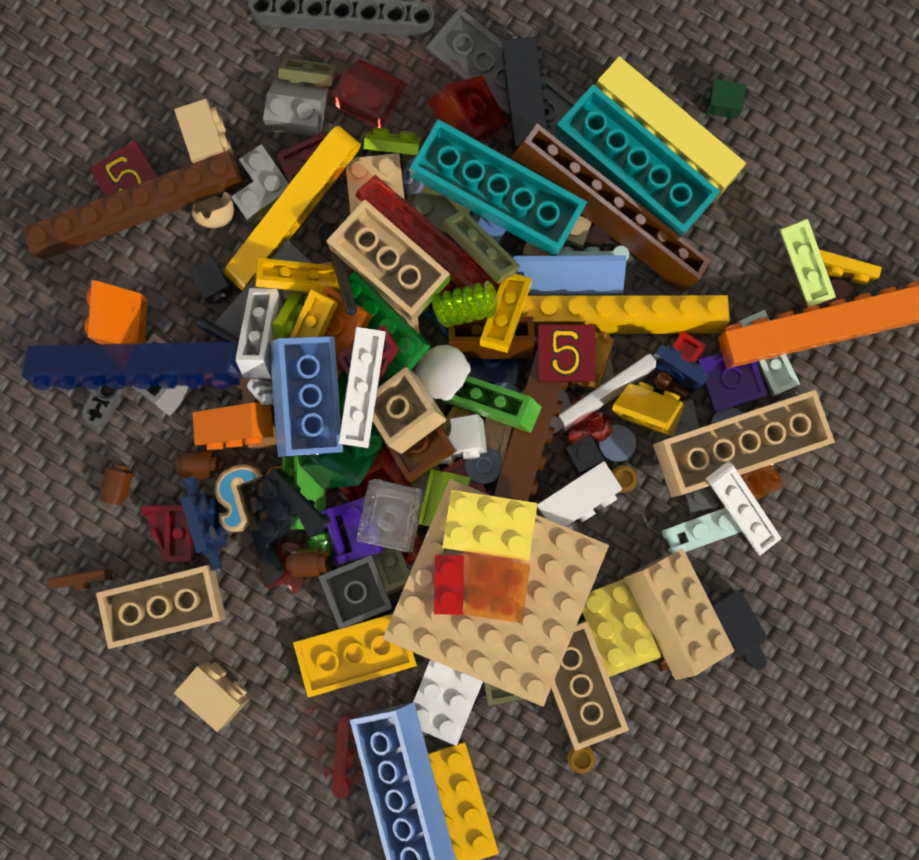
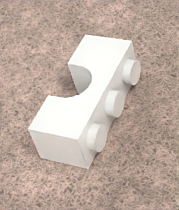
M478 414L450 419L451 433L449 438L457 451L439 464L453 462L452 458L463 457L465 460L477 459L480 457V454L487 453L484 420Z

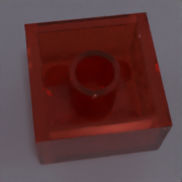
M483 75L446 84L427 101L437 120H441L478 142L490 138L508 123Z

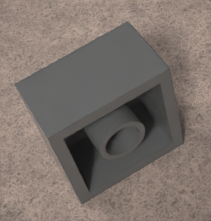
M373 555L318 576L339 630L394 607L390 595L385 590Z

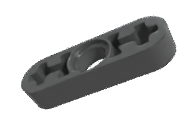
M114 352L108 357L102 379H97L82 411V417L87 424L102 427L109 422L127 385L123 379L120 382L116 379H109V373L114 374L113 370L117 368L116 366H113V368L109 367L116 361H122L123 358L125 364L129 363L132 357L126 353ZM123 368L119 369L118 375L123 371ZM107 382H113L116 387L115 393L110 397H105L102 394V386ZM97 397L103 401L109 402L108 406L104 404L101 405L100 402H97ZM99 409V412L103 415L101 419L95 418L93 421L94 416L91 415V411Z

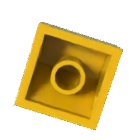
M639 382L637 386L629 383L614 403L612 410L622 419L673 437L685 405L679 401L680 396L664 391L663 395L653 392L654 387Z

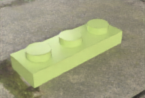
M808 219L779 229L807 306H814L835 298L834 290Z

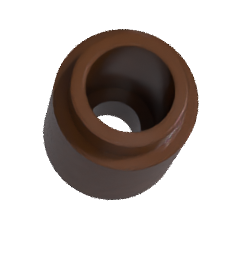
M185 451L184 454H178L176 458V473L185 479L195 476V479H212L214 473H218L219 459L214 457L212 451Z
M113 463L112 468H105L99 491L102 494L101 501L123 505L124 499L128 497L134 474L128 472L129 466Z
M321 548L293 549L291 555H288L286 558L287 571L291 572L294 578L321 576L323 573L329 572V553L327 550H321Z

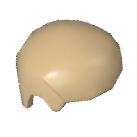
M224 192L222 198L214 196L196 202L192 207V217L199 225L205 228L218 229L227 225L232 220L234 214L232 195Z

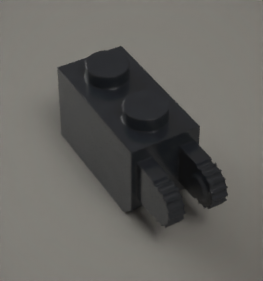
M733 589L711 602V605L735 650L733 654L742 656L744 661L747 662L746 664L756 670L764 669L768 660L764 657L765 654L759 645L765 642L766 633L741 590Z

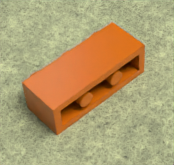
M246 403L192 412L195 446L206 445L207 450L224 449L223 444L226 445V448L242 447V441H245V445L262 444L263 438L274 437L271 405Z

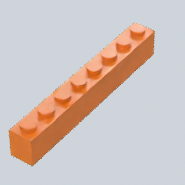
M919 281L909 283L904 286L905 289L898 291L896 287L879 291L880 295L871 297V293L861 294L854 297V301L847 303L845 299L830 302L828 304L829 307L820 309L819 305L810 306L803 309V313L794 315L793 311L777 315L778 319L771 321L764 317L752 321L750 326L742 327L741 323L725 328L726 331L718 337L726 369L919 323Z

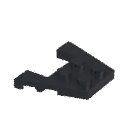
M273 468L245 501L264 586L273 585L286 571L275 549V545L298 519H300L308 537L318 536L331 522L326 513L321 514L315 508L313 500L305 498L300 492L301 488L282 468Z

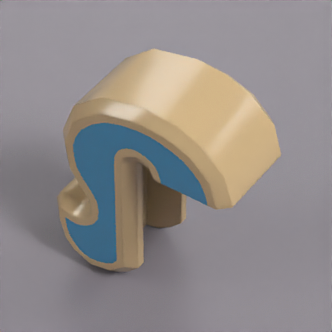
M237 465L222 472L216 480L215 495L217 500L228 510L227 513L219 514V520L227 531L242 532L249 526L245 501L240 486L263 480L265 475L261 470L250 465Z

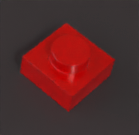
M682 331L672 347L680 351V357L690 363V361L696 362L706 344Z

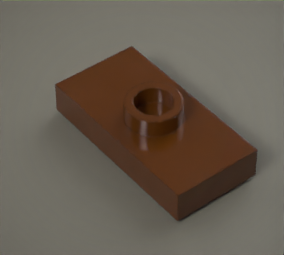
M100 569L51 577L48 579L49 589L73 586V591L91 589L90 583L113 580L112 570Z

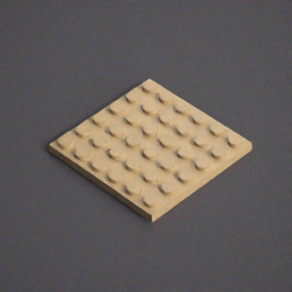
M449 479L383 640L544 707L609 545L536 515L529 561L442 548L451 490L488 495ZM435 555H464L463 615L434 614Z

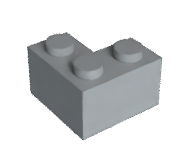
M262 144L239 159L253 182L231 196L251 227L261 222L289 185Z

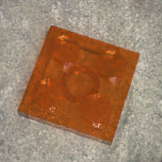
M472 556L463 614L522 623L530 564Z

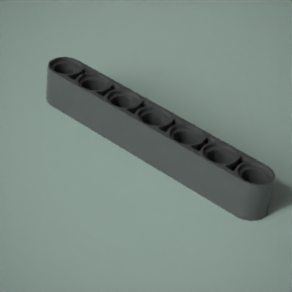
M397 0L248 1L255 22L262 26L419 37L431 34L434 29L433 9L424 2ZM261 6H268L265 11H257ZM287 8L295 9L291 13H284V10ZM313 10H321L318 15L310 14ZM341 11L348 12L344 17L336 16ZM367 13H372L375 15L371 19L363 18V16ZM393 15L401 16V19L397 21L390 20L389 18ZM419 17L428 18V20L423 23L416 21V19Z

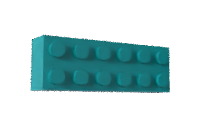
M594 84L556 126L555 137L680 237L688 231L720 193L719 189Z
M439 119L410 166L411 178L551 256H558L587 201Z

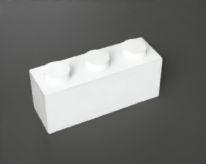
M249 288L235 359L243 378L271 379L269 342L274 340L272 323L283 307L277 289Z
M603 461L537 504L536 515L573 529L571 523L577 519L584 522L596 514L593 509L598 505L602 504L605 508L616 501L618 498L615 494L621 491L622 487L605 461Z

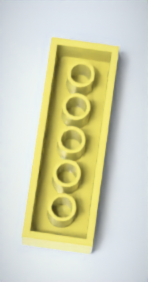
M620 56L598 79L596 87L720 190V193L712 203L720 197L746 165L745 161Z

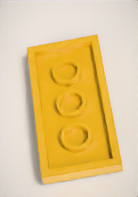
M393 613L340 630L337 629L293 642L307 696L312 697L417 666L412 651L383 640Z
M465 741L458 743L457 746L451 745L429 752L428 756L456 860H480L499 854Z

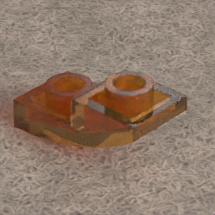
M774 464L741 476L756 500L784 487Z

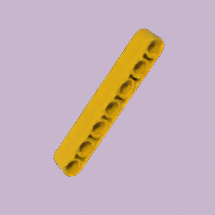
M340 126L334 127L227 264L223 275L239 289L243 290L256 276L257 258L271 259L287 240H290L356 155L361 144Z

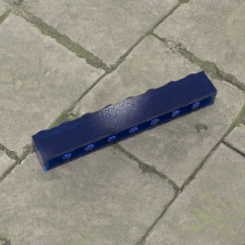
M234 342L28 346L22 377L29 381L32 387L40 390H48L49 387H59L66 390H72L74 387H85L95 390L104 386H109L113 389H124L125 386H135L140 389H149L150 386H161L167 389H174L176 386H187L199 389L203 385H213L217 388L240 385L242 374L235 360L238 346Z

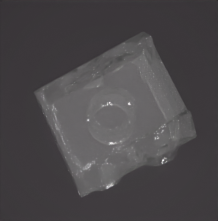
M381 479L370 480L363 499V512L358 526L357 541L412 552L425 493L420 488L385 482Z

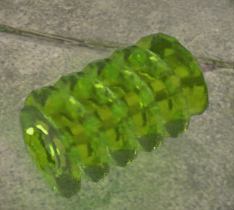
M486 281L484 288L480 283H476L474 285V292L468 285L464 287L463 292L461 289L455 288L453 295L448 290L444 291L443 298L439 293H435L432 297V304L438 321L448 328L454 324L470 323L474 319L482 320L484 317H493L497 311V295L491 282Z

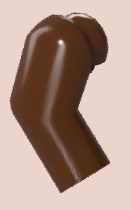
M660 372L654 377L653 384L658 391L676 394L680 396V401H683L690 391L673 380L667 372Z

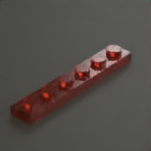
M376 174L357 190L355 196L361 202L365 199L449 272L450 279L480 306L499 288L500 283L497 284L478 263Z

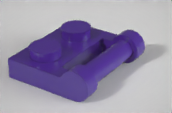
M368 497L320 511L321 514L326 513L331 520L326 527L335 554L333 558L335 566L384 551ZM338 515H342L352 552L347 554L335 517Z

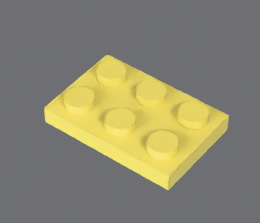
M451 490L442 548L529 561L538 503Z
M625 579L589 593L582 615L584 620L588 622L608 677L661 657L653 635Z

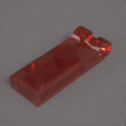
M341 713L338 721L332 793L338 799L345 798L351 789V781L347 778V769L353 767L354 751L349 750L350 739L355 738L350 723L353 714Z

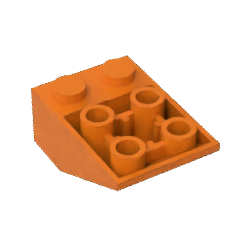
M92 280L91 289L87 290L86 296L87 304L90 306L89 317L85 319V332L88 334V338L111 351L139 352L145 345L148 299L141 293Z

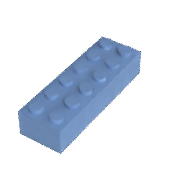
M415 703L369 711L351 719L350 723L386 860H456Z

